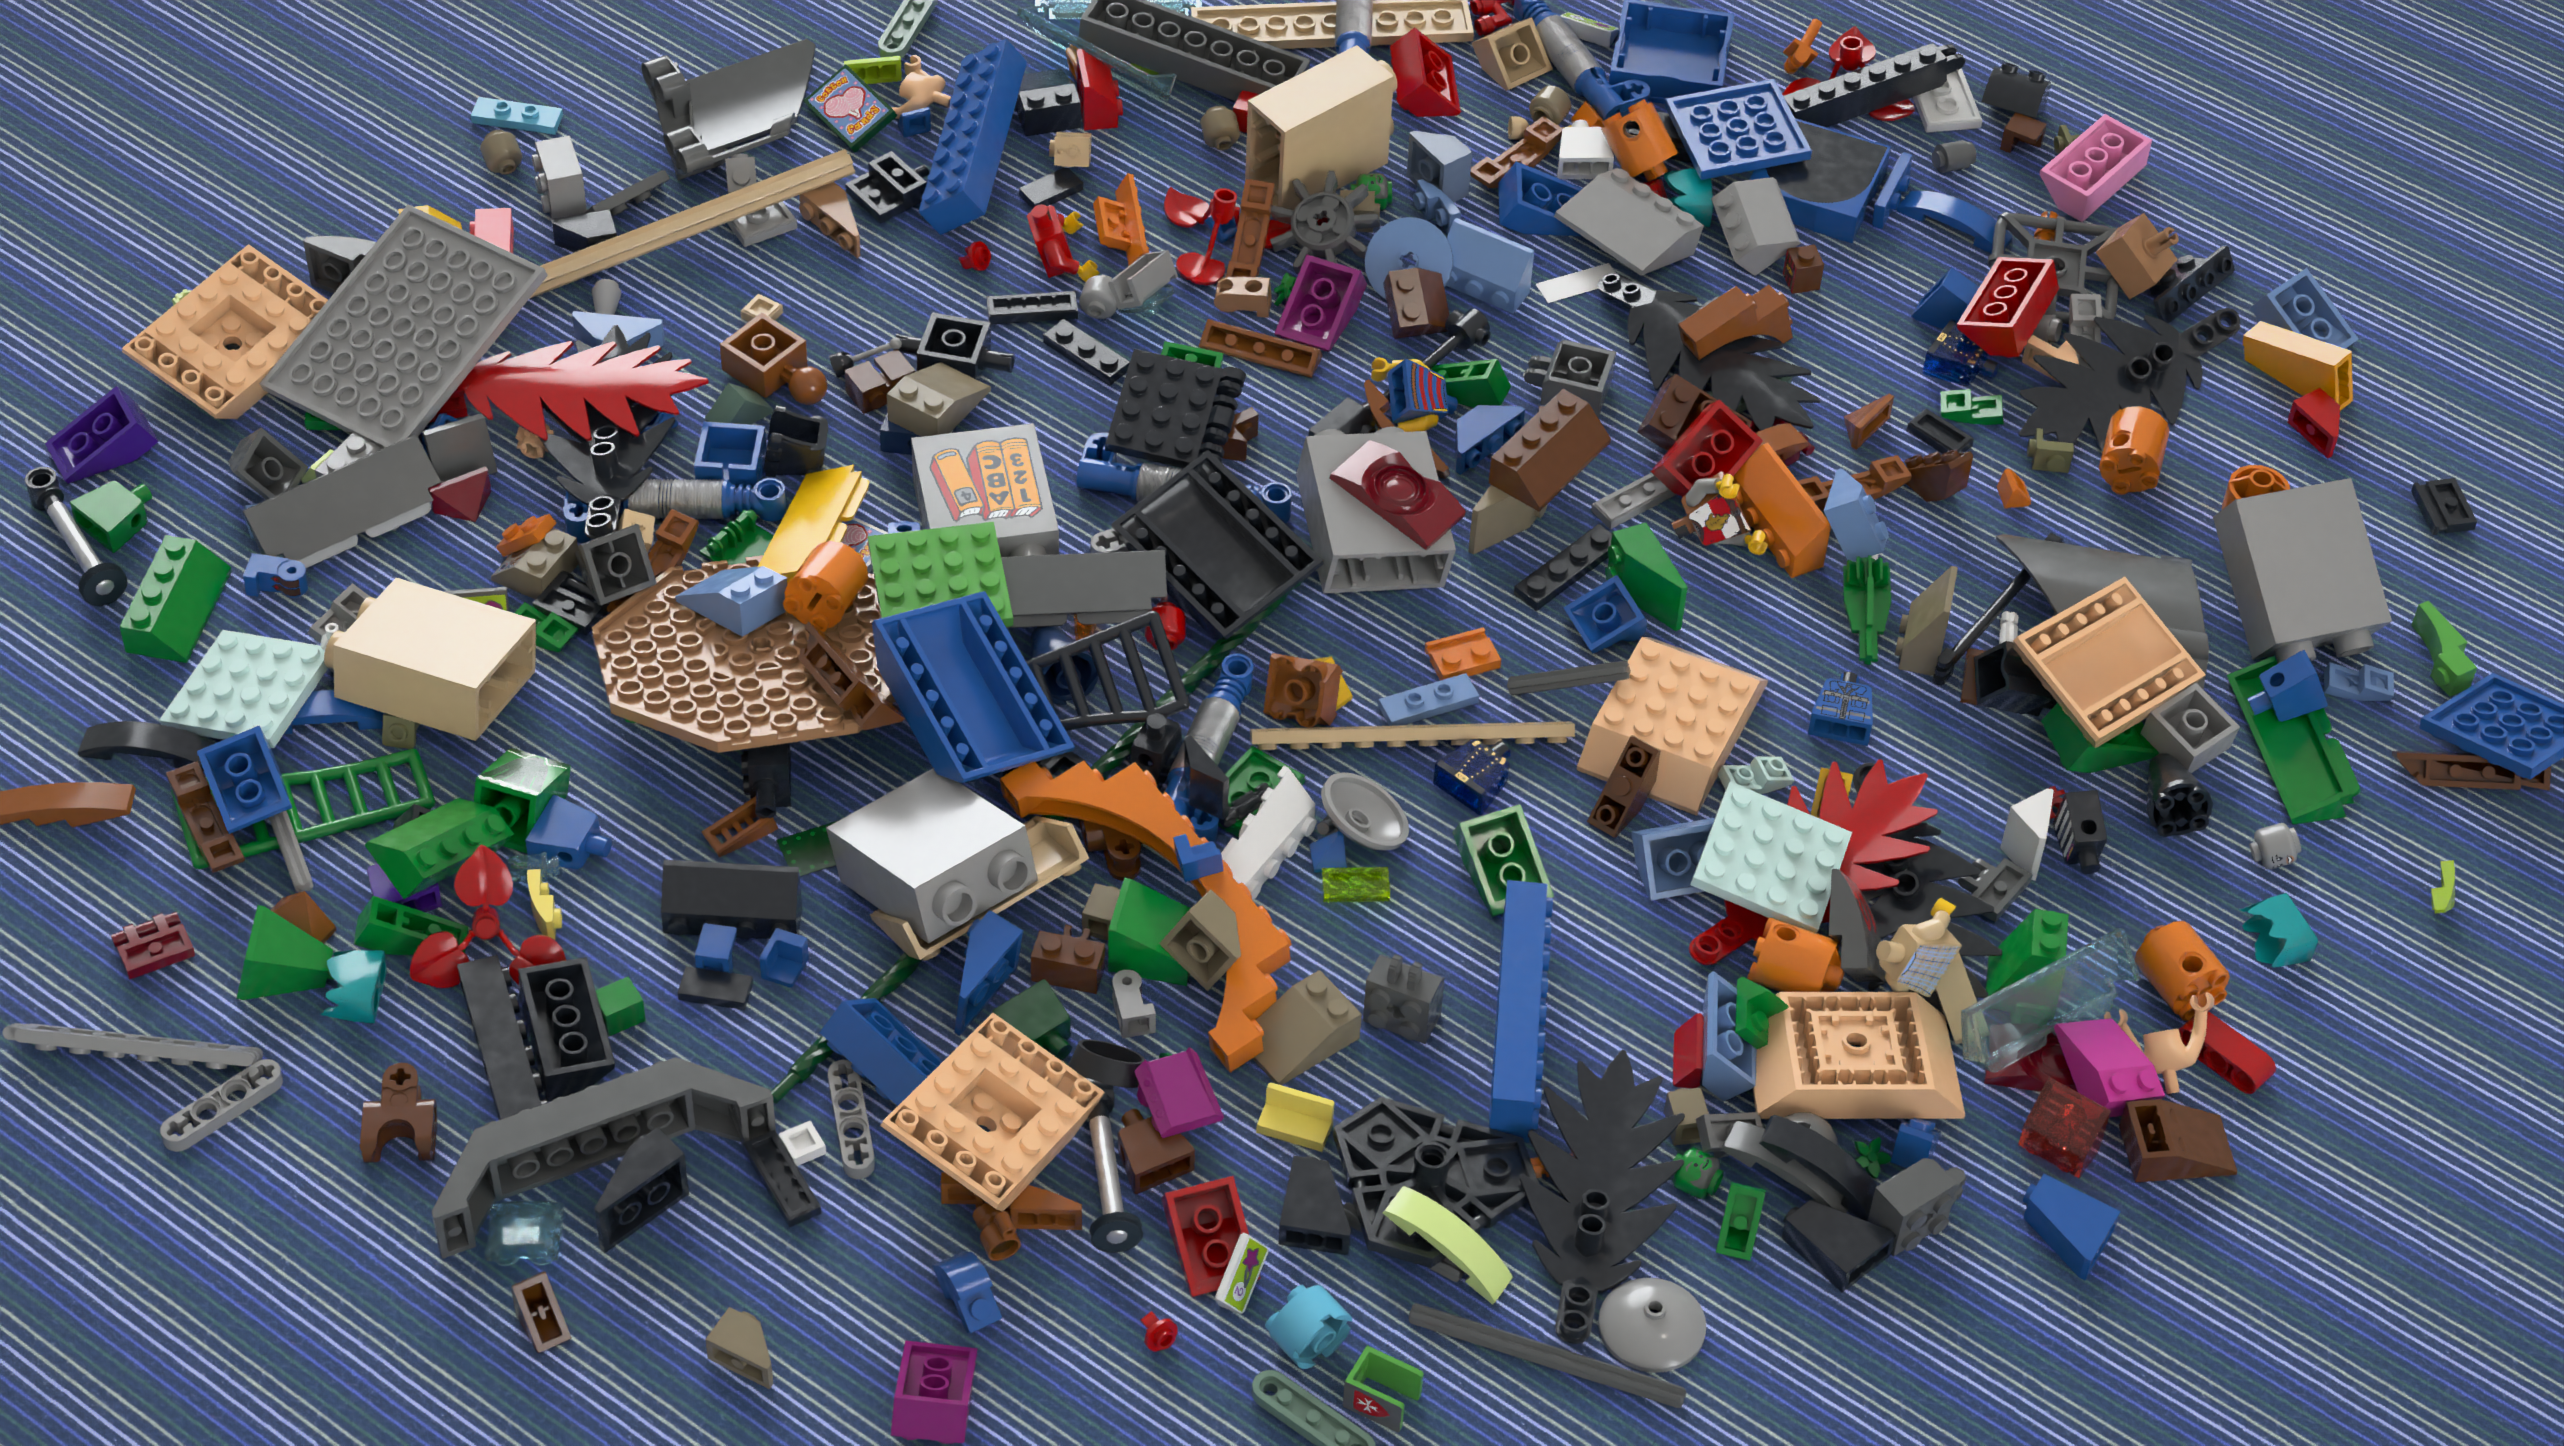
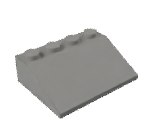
M1618 168L1599 174L1558 209L1554 215L1556 219L1639 275H1644L1694 255L1704 227L1703 224L1694 219L1693 215L1683 212L1674 206L1669 199L1659 196L1648 185L1639 183L1630 177L1628 172Z

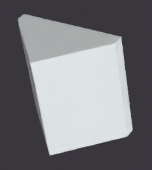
M2048 788L2010 807L2000 847L2014 864L2033 874L2031 880L2035 881L2047 839L2054 792L2053 789Z

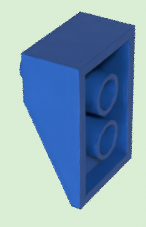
M1516 161L1498 182L1499 224L1522 234L1582 236L1556 219L1554 215L1558 209L1583 188Z
M260 726L197 751L229 834L292 808L281 772L270 744Z
M991 910L981 920L978 918L974 920L967 932L969 942L964 952L966 959L954 1033L958 1036L965 1031L1018 967L1023 930Z

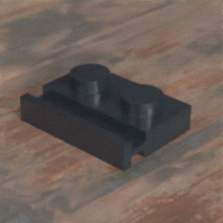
M2456 478L2426 481L2425 485H2419L2418 482L2413 483L2411 493L2432 535H2437L2438 531L2454 533L2475 530L2477 520Z

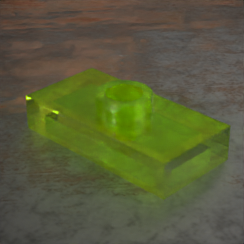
M1388 867L1322 868L1323 902L1390 901Z

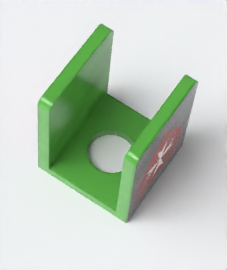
M1367 1345L1345 1380L1343 1407L1395 1432H1400L1403 1425L1404 1404L1363 1383L1366 1378H1369L1418 1401L1422 1394L1424 1373Z

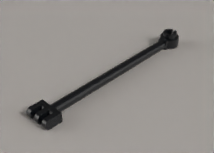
M2049 533L2045 539L2046 541L2064 543L2063 538L2053 533ZM2025 568L2022 569L1952 649L1946 647L1938 656L1933 676L1934 684L1944 685L1953 675L1954 666L2032 578Z

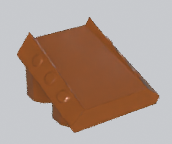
M1272 653L1269 662L1263 713L1279 720L1285 718L1295 719L1301 726L1307 728L1317 724L1330 726L1337 716V698L1340 675L1343 670L1338 664Z

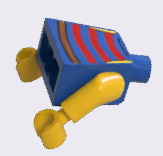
M1378 357L1372 362L1371 368L1374 369L1371 372L1372 380L1377 382L1383 381L1388 373L1392 422L1398 424L1397 427L1404 430V432L1429 430L1435 427L1438 421L1447 414H1453L1456 411L1458 405L1457 398L1447 395L1446 382L1443 375L1430 370L1422 361L1418 359L1393 360L1391 364H1388L1386 359Z

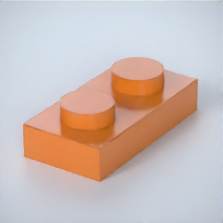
M546 514L539 518L532 516L519 526L515 523L502 533L504 538L496 546V549L504 557L537 544L556 525V521L550 514Z

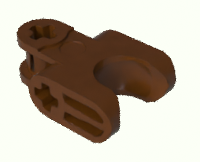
M1078 819L1087 853L1103 850L1108 872L1113 878L1123 881L1124 878L1134 879L1139 875L1141 871L1139 856L1141 854V844L1144 843L1110 827Z
M396 1063L385 1070L382 1077L381 1101H364L360 1150L364 1163L379 1162L382 1148L388 1141L396 1137L412 1139L418 1149V1159L420 1161L435 1160L438 1118L436 1099H421L422 1094L418 1085L417 1070L408 1063Z

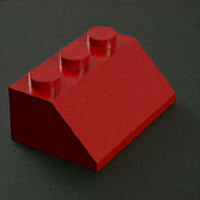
M1414 27L1390 46L1391 64L1397 79L1396 100L1403 110H1409L1416 117L1457 116L1461 113L1452 56Z
M1718 399L1706 406L1650 472L1673 493L1684 497L1698 479L1712 478L1720 472H1723L1724 475L1730 474L1734 476L1763 440Z

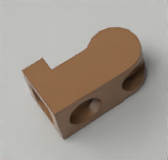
M1225 277L1218 281L1214 304L1217 309L1228 313L1236 310L1256 311L1258 317L1269 318L1272 302L1270 278Z

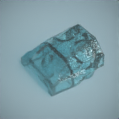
M508 1201L492 1204L488 1241L484 1252L486 1261L494 1260L499 1265L509 1266L516 1263L519 1258H528V1260L537 1265H546L553 1260H558L563 1228V1203L551 1201Z

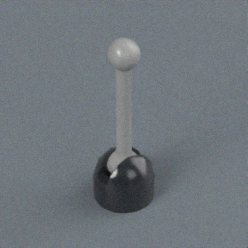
M895 337L890 340V343L855 356L842 351L829 355L832 368L839 378L845 375L844 370L854 367V362L891 348L899 349L902 342L899 338Z

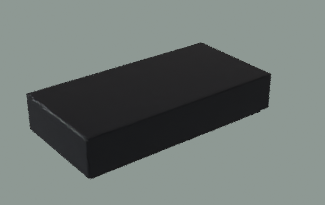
M1062 168L1020 187L1019 196L1032 209L1041 204L1049 206L1082 191L1083 182L1069 168Z
M1928 409L1923 410L1907 425V432L1942 454L1957 449L1958 453L1966 452L1973 446L1974 438Z
M686 966L678 990V1000L745 1010L753 985V977Z

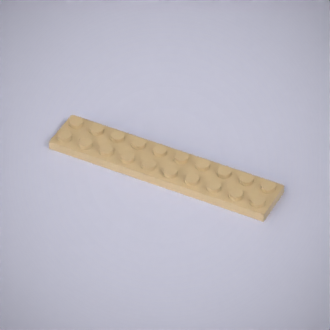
M1373 0L1372 46L1392 45L1414 27L1434 43L1473 41L1474 31L1468 0ZM1337 2L1191 7L1192 17L1280 49L1335 47Z

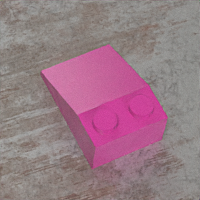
M2112 1018L2059 1023L2054 1026L2088 1120L2122 1116L2127 1101L2154 1100L2165 1097L2152 1062Z

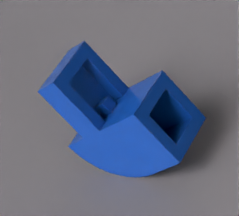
M963 1251L932 1265L945 1299L954 1300L966 1333H972L1003 1319L990 1289L993 1286L990 1277L974 1253Z

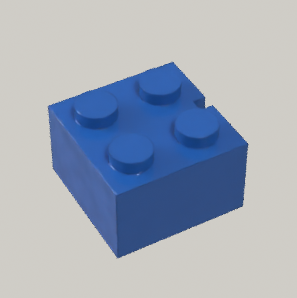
M703 421L694 463L695 480L723 479L736 484L737 488L739 484H744L745 488L747 484H752L754 488V485L762 479L767 448L765 426Z

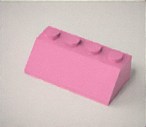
M2104 114L2040 170V176L2058 209L2083 222L2146 166L2152 139Z

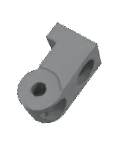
M1133 970L1117 972L1112 979V1001L1122 1038L1156 1033L1153 1003L1143 1004L1142 978Z

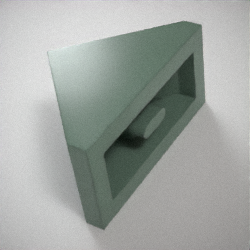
M728 383L705 416V422L751 425L772 414L773 408L756 391Z

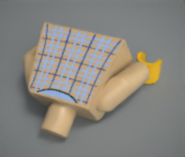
M1939 898L1931 910L1932 919L1917 925L1904 924L1899 927L1891 941L1883 940L1878 944L1876 954L1878 959H1880L1879 965L1886 972L1885 980L1893 992H1908L1910 989L1926 997L1932 995L1962 946L1947 929L1950 923V915L1956 908L1955 905L1943 898Z

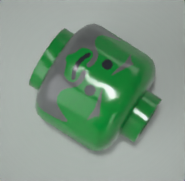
M1360 174L1356 179V184L1350 185V190H1354L1363 183L1367 191H1375V203H1380V211H1384L1387 204H1392V182L1387 181L1384 174Z
M1693 1147L1688 1149L1684 1155L1678 1153L1673 1161L1682 1159L1684 1164L1674 1174V1187L1698 1199H1704L1708 1194L1713 1196L1724 1176V1171L1720 1169V1160Z

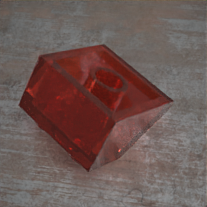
M2049 1077L2023 1125L2018 1145L2025 1148L2029 1153L2056 1165L2061 1171L2080 1178L2099 1152L2111 1110Z

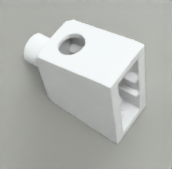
M1576 120L1572 123L1571 127L1563 128L1557 178L1594 179L1599 174L1613 169L1614 154L1601 131V127H1589L1587 121Z

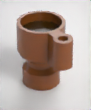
M988 1203L982 1204L975 1209L972 1217L977 1227L982 1229L980 1241L988 1258L993 1261H1000L1014 1255L1019 1250L1021 1241L1008 1212L997 1210Z

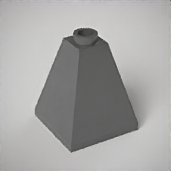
M639 524L580 544L575 552L582 578L598 605L609 603L657 585Z

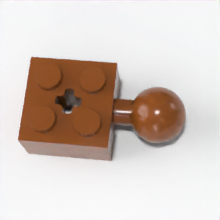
M760 313L720 343L722 370L765 398L786 382L789 383L788 387L791 396L803 405L818 403L827 392L828 384L825 375L819 369L807 364L806 340L764 313Z

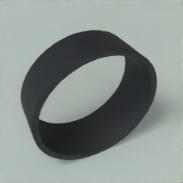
M1085 1039L1078 1042L1069 1062V1067L1084 1077L1104 1084L1124 1088H1138L1139 1082L1134 1071L1145 1058L1137 1052L1120 1045Z

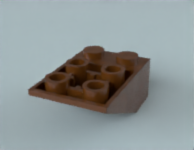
M1675 374L1663 383L1637 433L1659 447L1669 450L1706 406L1717 399ZM1728 407L1748 427L1750 426L1752 421Z
M2162 1099L2126 1102L2119 1128L2135 1183L2237 1175V1168L2220 1115Z

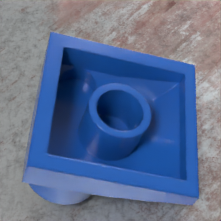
M1618 575L1563 607L1592 654L1621 640L1631 642L1639 639L1645 633L1648 625L1647 620Z

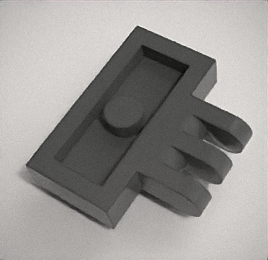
M1977 858L1972 864L1979 868L1981 873L1979 875L1961 877L1958 879V884L1971 892V896L1993 906L1994 911L1992 913L1982 915L1996 922L2031 883L2033 874L2006 858L1997 867Z

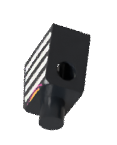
M2089 790L2065 793L2052 823L2064 861L2069 865L2080 864L2083 874L2096 873L2101 869L2099 858L2107 842L2098 791Z

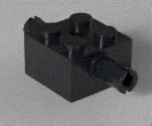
M932 312L922 338L901 335L900 333L896 334V338H899L902 342L898 350L901 353L917 356V371L941 362L979 381L983 370L986 368L1007 371L1008 373H1012L1014 368V353L1009 354L991 350V322Z
M790 743L744 750V754L741 755L742 774H748L743 776L744 795H750V799L756 796L755 814L762 819L772 818L776 815V807H791Z

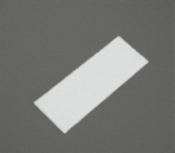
M1607 263L1540 282L1536 286L1546 301L1550 303L1598 289V282L1605 275L1615 273V271Z

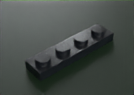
M1600 524L1596 525L1515 585L1513 595L1535 611H1538L1609 558L1608 547L1611 546L1612 533Z

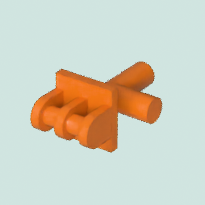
M1813 19L1800 41L1795 38L1784 49L1783 53L1788 56L1784 63V70L1788 74H1794L1801 66L1806 68L1819 54L1810 47L1822 26L1820 20Z

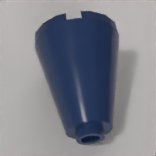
M1058 626L1036 627L1031 634L1033 658L1075 642V640ZM1088 651L1072 656L1085 697L1094 689L1098 681V674L1092 656ZM1060 662L1042 668L1053 703L1065 705L1067 704L1066 701L1072 700Z

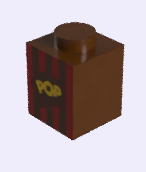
M1815 244L1788 248L1783 276L1791 293L1820 290L1824 263Z

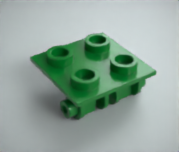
M743 510L740 512L739 517L735 519V522L730 521L727 523V526L721 528L719 534L708 539V544L700 551V554L713 562L727 560L728 565L746 563L745 557L764 555L774 535L756 525L757 515L753 510Z

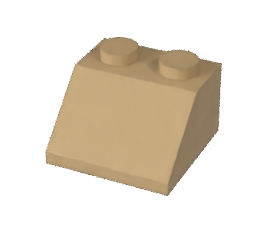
M1532 17L1511 24L1472 42L1481 68L1506 91L1553 70Z

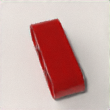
M2208 1011L2206 1036L2197 1059L2246 1094L2254 1093L2276 1072L2275 1062L2266 1052ZM2195 1015L2179 1028L2180 1037L2185 1046L2188 1045L2192 1034Z

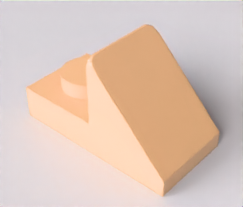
M2032 335L2025 345L2022 362L2055 381L2057 380L2033 360L2034 355L2054 357L2079 364L2076 351L2067 341L2059 348H2056Z

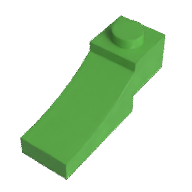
M2428 600L2418 604L2411 626L2420 635L2432 657L2434 666L2430 676L2451 697L2471 686L2477 667L2464 654L2467 641Z

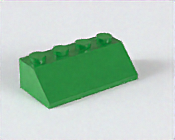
M165 535L119 626L126 653L187 663L232 572L231 566L197 540Z
M457 798L368 841L365 847L403 899H406L457 873L462 864L475 852L478 846L485 845L496 853L514 833L495 807Z

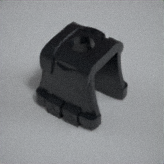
M776 406L772 412L764 462L766 476L775 478L776 475L788 474L805 476L808 473L822 471L828 433L827 419L821 416L807 417L786 410V407Z

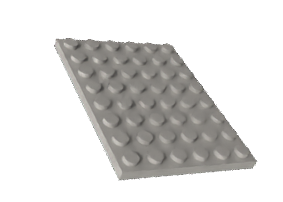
M408 204L259 384L264 391L350 434L354 432L377 444L382 449L412 435H417L418 437L546 279L548 274L543 267Z

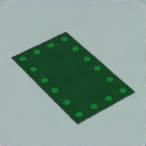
M835 822L777 839L776 841L788 866L799 867L800 876L835 866L836 863L826 827Z

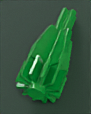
M1871 555L1864 558L1857 556L1856 562L1848 560L1847 566L1843 565V603L1851 632L1859 634V661H1864V664L1869 665L1871 662L1878 661L1877 635L1884 634L1891 606V577L1889 562L1883 563V558L1880 557L1875 560Z

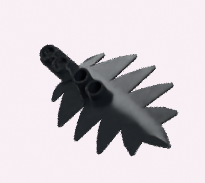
M1616 273L1607 274L1598 282V290L1605 299H1615L1621 302L1625 309H1630L1627 327L1630 345H1635L1644 327L1643 335L1647 365L1655 390L1660 389L1680 356V377L1701 390H1704L1711 378L1713 397L1717 400L1720 399L1734 411H1737L1743 397L1747 410L1759 431L1773 427L1775 418L1808 429L1814 427L1806 411L1799 403H1820V398L1800 387L1776 379L1777 377L1811 375V370L1762 356L1750 355L1752 353L1783 348L1782 343L1765 338L1747 336L1729 342L1699 360L1682 343L1678 326L1680 322L1699 311V307H1702L1688 303L1697 302L1696 296L1672 291H1653Z
M2230 308L2220 309L2182 333H2179L2172 325L2163 320L2148 315L2144 316V321L2155 332L2119 320L2095 317L2094 322L2120 352L2096 341L2065 332L2063 335L2064 339L2091 369L2054 357L2034 355L2033 360L2065 388L2034 387L2019 392L2021 397L2037 407L2036 411L2022 427L2019 436H2035L2036 428L2043 429V435L2056 433L2058 442L2074 443L2089 419L2101 452H2103L2111 417L2119 411V407L2124 409L2126 407L2139 406L2150 409V392L2168 422L2174 425L2182 407L2187 374L2194 388L2200 389L2202 366L2198 357L2238 332L2240 328L2238 313ZM2220 321H2227L2229 327L2222 325ZM2197 335H2203L2206 341L2200 340Z
M614 325L605 336L601 345L615 342L617 346L599 363L648 348L651 338L650 333H646L628 347L623 332L618 325ZM579 340L575 341L578 353L593 348ZM672 352L667 353L652 364L670 361L673 357ZM626 397L638 430L641 432L659 411L639 403L637 404V402ZM541 399L542 407L572 437L579 441L576 442L548 433L547 440L539 438L550 455L577 481L558 476L557 482L574 498L589 505L585 535L590 539H596L615 532L621 502L628 499L653 472V468L650 466L638 473L665 439L675 423V417H671L636 437L615 425L585 400L592 440L587 441L558 418Z
M1865 763L1854 772L1853 783L1857 795L1864 778L1875 764ZM1922 822L1917 826L1885 835L1886 837L1929 846L1930 850L1928 853L1879 863L1856 864L1899 880V884L1896 887L1861 891L1866 901L1881 896L1870 908L1878 927L1880 939L1893 933L1896 934L1899 927L1904 924L1917 925L1932 919L1931 910L1939 898H1943L1956 906L1950 915V919L1992 913L1994 911L1993 906L1974 896L1949 886L1933 883L1935 881L1974 876L1981 873L1979 868L1961 856L1927 840L1916 838L1939 836L1941 834L1940 829ZM1949 923L1947 929L1962 945L1959 950L1960 956L2002 955V950L1985 938L1962 926ZM1965 967L1975 997L1987 998L1988 993L1980 981ZM1884 971V982H1870L1868 989L1875 990L1886 983V972ZM1935 990L1930 997L1919 994L1944 1015Z
M1621 1050L1608 1065L1601 1080L1582 1061L1577 1062L1578 1088L1587 1119L1549 1087L1544 1088L1543 1092L1551 1114L1574 1157L1532 1130L1528 1132V1137L1543 1167L1564 1199L1525 1174H1521L1519 1178L1530 1209L1550 1247L1555 1252L1553 1253L1538 1240H1533L1532 1247L1541 1264L1549 1275L1559 1285H1562L1555 1332L1561 1340L1571 1344H1579L1589 1338L1597 1294L1603 1293L1626 1280L1640 1268L1641 1261L1635 1260L1620 1265L1617 1264L1626 1259L1649 1239L1677 1207L1675 1203L1626 1212L1666 1183L1683 1166L1684 1160L1680 1159L1632 1168L1645 1159L1671 1135L1684 1120L1685 1114L1679 1113L1634 1128L1653 1103L1663 1078L1658 1076L1635 1086L1633 1070L1625 1050Z

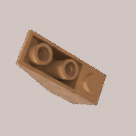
M831 182L800 194L799 210L803 218L808 221L810 220L820 228L823 234L834 239L843 250L849 251L856 258H859L861 256L860 235L845 190L835 182Z

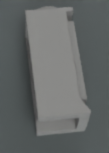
M1169 250L1142 255L1111 279L1108 284L1116 299L1117 308H1132L1142 306L1144 301L1171 281L1170 279L1177 278L1178 275Z

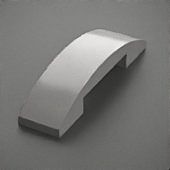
M2071 294L2069 333L2101 343L2100 328L2094 322L2095 317L2102 318L2101 294ZM2076 352L2079 365L2091 369Z

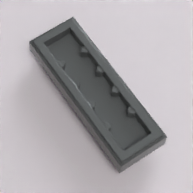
M661 170L593 205L585 213L610 209L614 217L628 209L627 203L635 200L639 204L652 196L650 192L662 186L670 178L665 170Z

